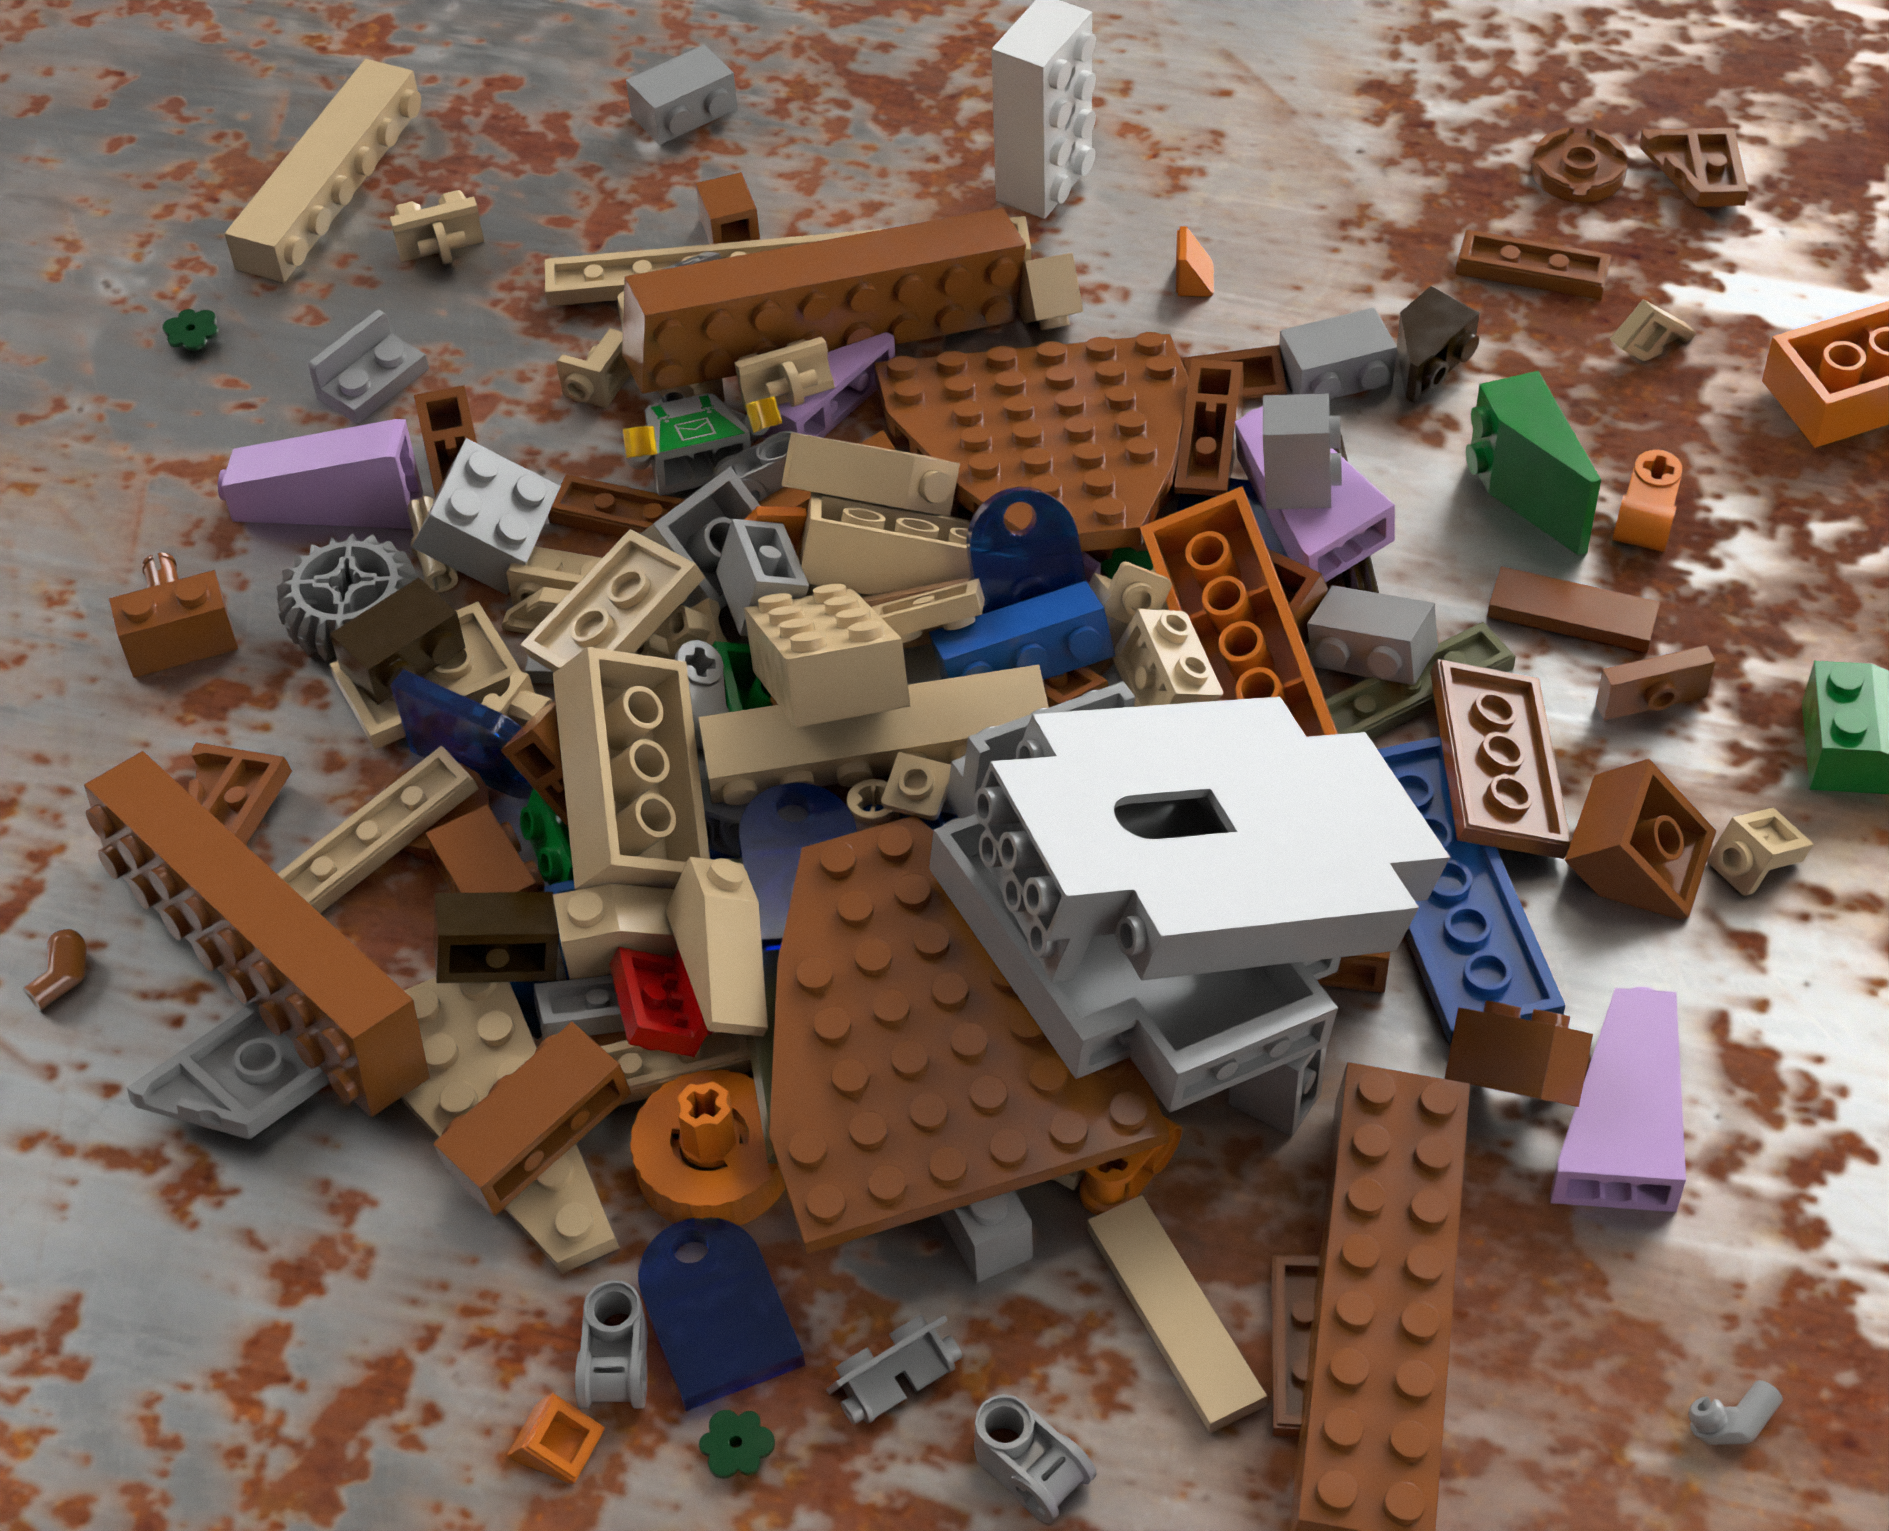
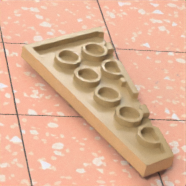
M436 977L404 990L414 1000L430 1079L401 1098L404 1104L437 1139L442 1136L444 1129L453 1119L466 1115L488 1095L492 1086L500 1078L515 1072L534 1055L537 1049L510 982L436 983ZM577 1143L504 1208L515 1220L518 1227L562 1274L620 1248Z

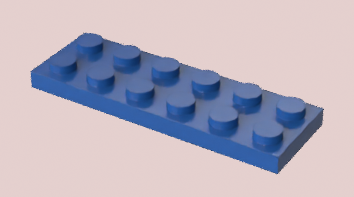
M1437 736L1377 749L1450 856L1428 900L1415 901L1419 909L1405 933L1449 1044L1452 1042L1458 1007L1483 1012L1485 1000L1521 1007L1520 1019L1525 1020L1532 1019L1533 1009L1564 1015L1566 1006L1497 848L1457 840L1441 737Z

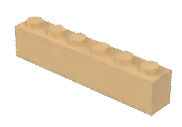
M369 59L363 60L224 233L235 270L285 283L296 267L304 262L307 253L320 236L328 231L331 222L341 209L349 204L355 191L365 178L373 173L376 164L386 151L396 143L398 136L410 120L418 115L421 108V95L417 90L413 70Z
M1033 665L908 685L911 707L795 728L779 705L698 717L711 803L725 802L730 805H742L752 802L758 796L782 793L787 796H799L811 792L815 787L833 784L853 787L863 780L890 776L898 752L951 765V761L959 759L966 754L968 736L977 734L987 727L999 726L1030 715L1038 709L1049 708L1040 666Z

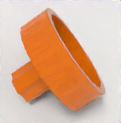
M707 1069L691 1074L687 1073L662 1085L658 1091L651 1094L644 1106L638 1111L635 1123L632 1125V1138L630 1142L638 1186L650 1207L667 1221L698 1231L727 1230L756 1219L767 1211L783 1193L785 1186L778 1165L768 1163L755 1083L754 1079L749 1078L748 1075L722 1069ZM673 1133L679 1134V1139L674 1138ZM681 1150L683 1156L690 1163L699 1167L714 1168L723 1164L726 1167L714 1171L695 1170L683 1161Z

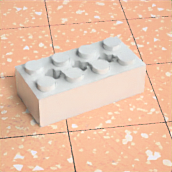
M1035 0L992 48L996 201L1044 219L1058 203L1062 204L1067 199L1072 186L1082 175L1086 176L1090 172L1095 161V149L1092 148V130L1096 115L1092 111V92L1095 87L1096 76L1092 73V54L1096 45V36L1092 33V11L1060 0Z

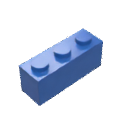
M1087 581L976 616L975 622L960 629L944 630L942 627L929 632L941 680L1033 665L1040 666L1042 679L1045 680L1116 656L1105 609Z

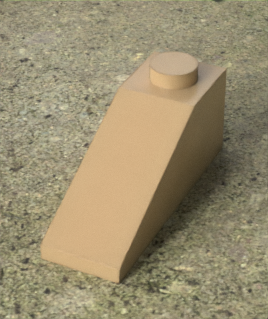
M791 432L781 486L950 516L960 463L926 455Z
M689 857L665 912L707 1030L763 1037L768 1024L759 902L743 863H736L723 858L713 860Z
M611 883L554 894L553 899L569 979L612 974L609 964L618 947L673 958L678 945L665 909L675 889Z

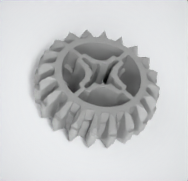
M351 533L347 541L337 542L331 536L329 545L320 548L311 544L309 556L295 555L293 568L282 570V583L276 586L278 592L276 598L279 606L277 612L281 624L285 626L287 635L292 639L293 644H300L307 655L318 652L324 661L327 662L336 655L330 633L419 577L418 572L414 571L411 560L407 557L405 551H398L392 541L380 544L373 534L364 541H359Z

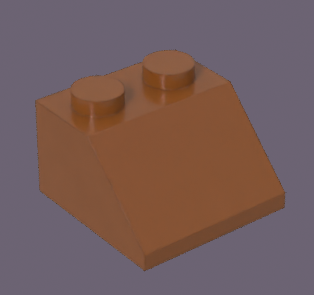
M1648 758L1594 775L1564 861L1598 896L1681 920L1690 916L1717 830Z

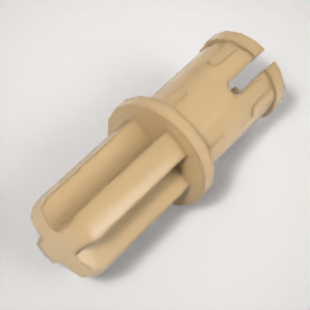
M422 496L419 500H411L408 504L407 511L414 534L410 545L412 553L419 558L424 582L433 590L435 588L434 578L436 591L443 592L457 584L458 575L456 570L412 548L433 503V498Z

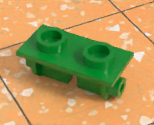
M533 788L527 807H523L521 810V833L524 839L529 840L538 859V870L545 882L552 885L572 880L574 876L569 828Z

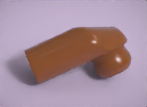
M63 929L49 937L47 942L48 970L23 987L29 1000L40 1011L79 984L85 976L87 946L83 937L77 931Z

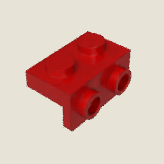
M618 947L609 965L628 1044L640 1046L651 1051L660 1050L695 1057L706 1036L711 1035L714 1031L707 1030L679 948L673 958Z

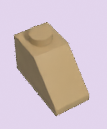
M1073 252L1024 261L1017 302V310L1024 324L1039 321L1041 330L1070 325L1068 315L1084 312Z

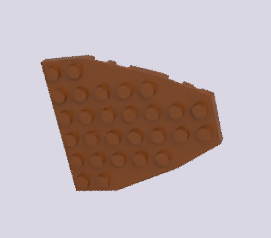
M1145 332L1131 338L1111 339L1108 337H1094L1087 342L1069 344L1050 341L1041 343L1037 347L1013 349L1011 347L998 346L991 348L987 352L964 354L958 351H948L935 357L912 358L909 356H897L888 361L874 362L875 382L888 430L895 438L905 435L909 439L910 453L960 463L954 497L972 513L981 511L983 508L993 515V528L1004 536L1015 539L1018 542V546L1027 553L1037 557L1142 545L1144 538L1140 527L1154 521L1159 511V497L1161 493H1168L1172 485L1179 455L1180 435L1182 433L1189 377L1170 334Z
M915 815L802 847L777 962L769 1135L806 1254L1168 1144L1169 1131L1151 1086L1130 1057L1075 1079L930 871L934 831Z

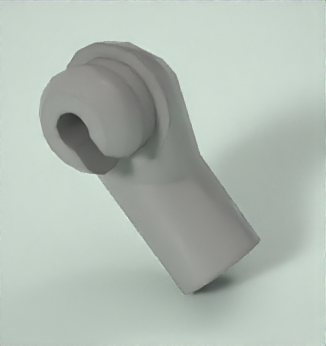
M1761 1380L1754 1382L1736 1407H1725L1718 1399H1714L1711 1403L1708 1396L1701 1397L1691 1404L1688 1411L1691 1431L1698 1439L1709 1445L1751 1443L1782 1404L1783 1397L1773 1385Z

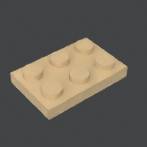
M630 529L520 645L531 659L553 672L560 669L586 647L634 654L672 612L688 598L689 594L703 581L705 576L696 563Z
M479 602L456 610L466 648L457 653L450 661L434 668L411 683L407 689L396 693L379 705L368 697L340 669L338 660L330 663L334 679L375 750L476 707L483 702L484 697L488 694L495 693L501 696L507 691L510 685L511 674L514 670H521Z

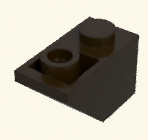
M1432 286L1400 312L1397 355L1405 397L1413 403L1429 389L1434 390L1438 388L1448 372L1460 362H1467L1473 356L1479 344L1477 328L1480 313Z

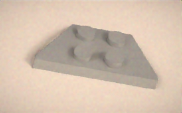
M252 1002L128 1086L127 1091L130 1102L136 1108L251 1139L330 1082L328 1075L319 1067L310 1069L301 1060L293 1042L284 1033L276 1036L271 1032L260 1015L259 1006Z

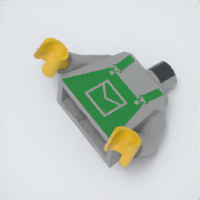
M678 392L667 393L660 398L658 404L651 405L645 409V426L623 429L627 462L632 468L639 470L646 469L651 463L659 496L702 487L713 479V471L719 461L727 456L750 448L751 444L764 435L770 426L782 424L775 396L746 404L747 415L728 408L715 394L706 393L685 398Z

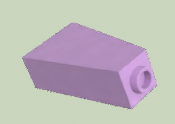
M1263 406L1249 411L1242 418L1235 421L1237 459L1290 559L1322 573L1326 583L1395 541V504L1342 456V486H1331V508L1266 509ZM1330 449L1331 453H1337L1334 449Z
M406 419L387 420L234 448L227 469H222L218 477V494L221 500H226L232 522L412 529L407 511L408 504L411 500H419L423 494Z
M1649 987L1615 988L1584 1080L1579 1107H1575L1557 1162L1550 1192L1551 1203L1677 1212L1686 1182L1676 992L1656 991Z

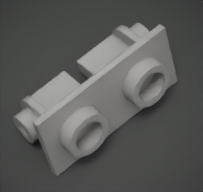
M921 1314L889 1334L895 1345L874 1357L867 1347L835 1367L841 1378L826 1390L830 1395L843 1387L849 1398L841 1402V1407L853 1425L861 1420L869 1424L877 1416L907 1398L895 1379V1376L901 1372L904 1373L916 1393L944 1374L955 1370L954 1362L962 1358L961 1350L951 1336L941 1340L935 1330L948 1320L945 1314L930 1324H927Z

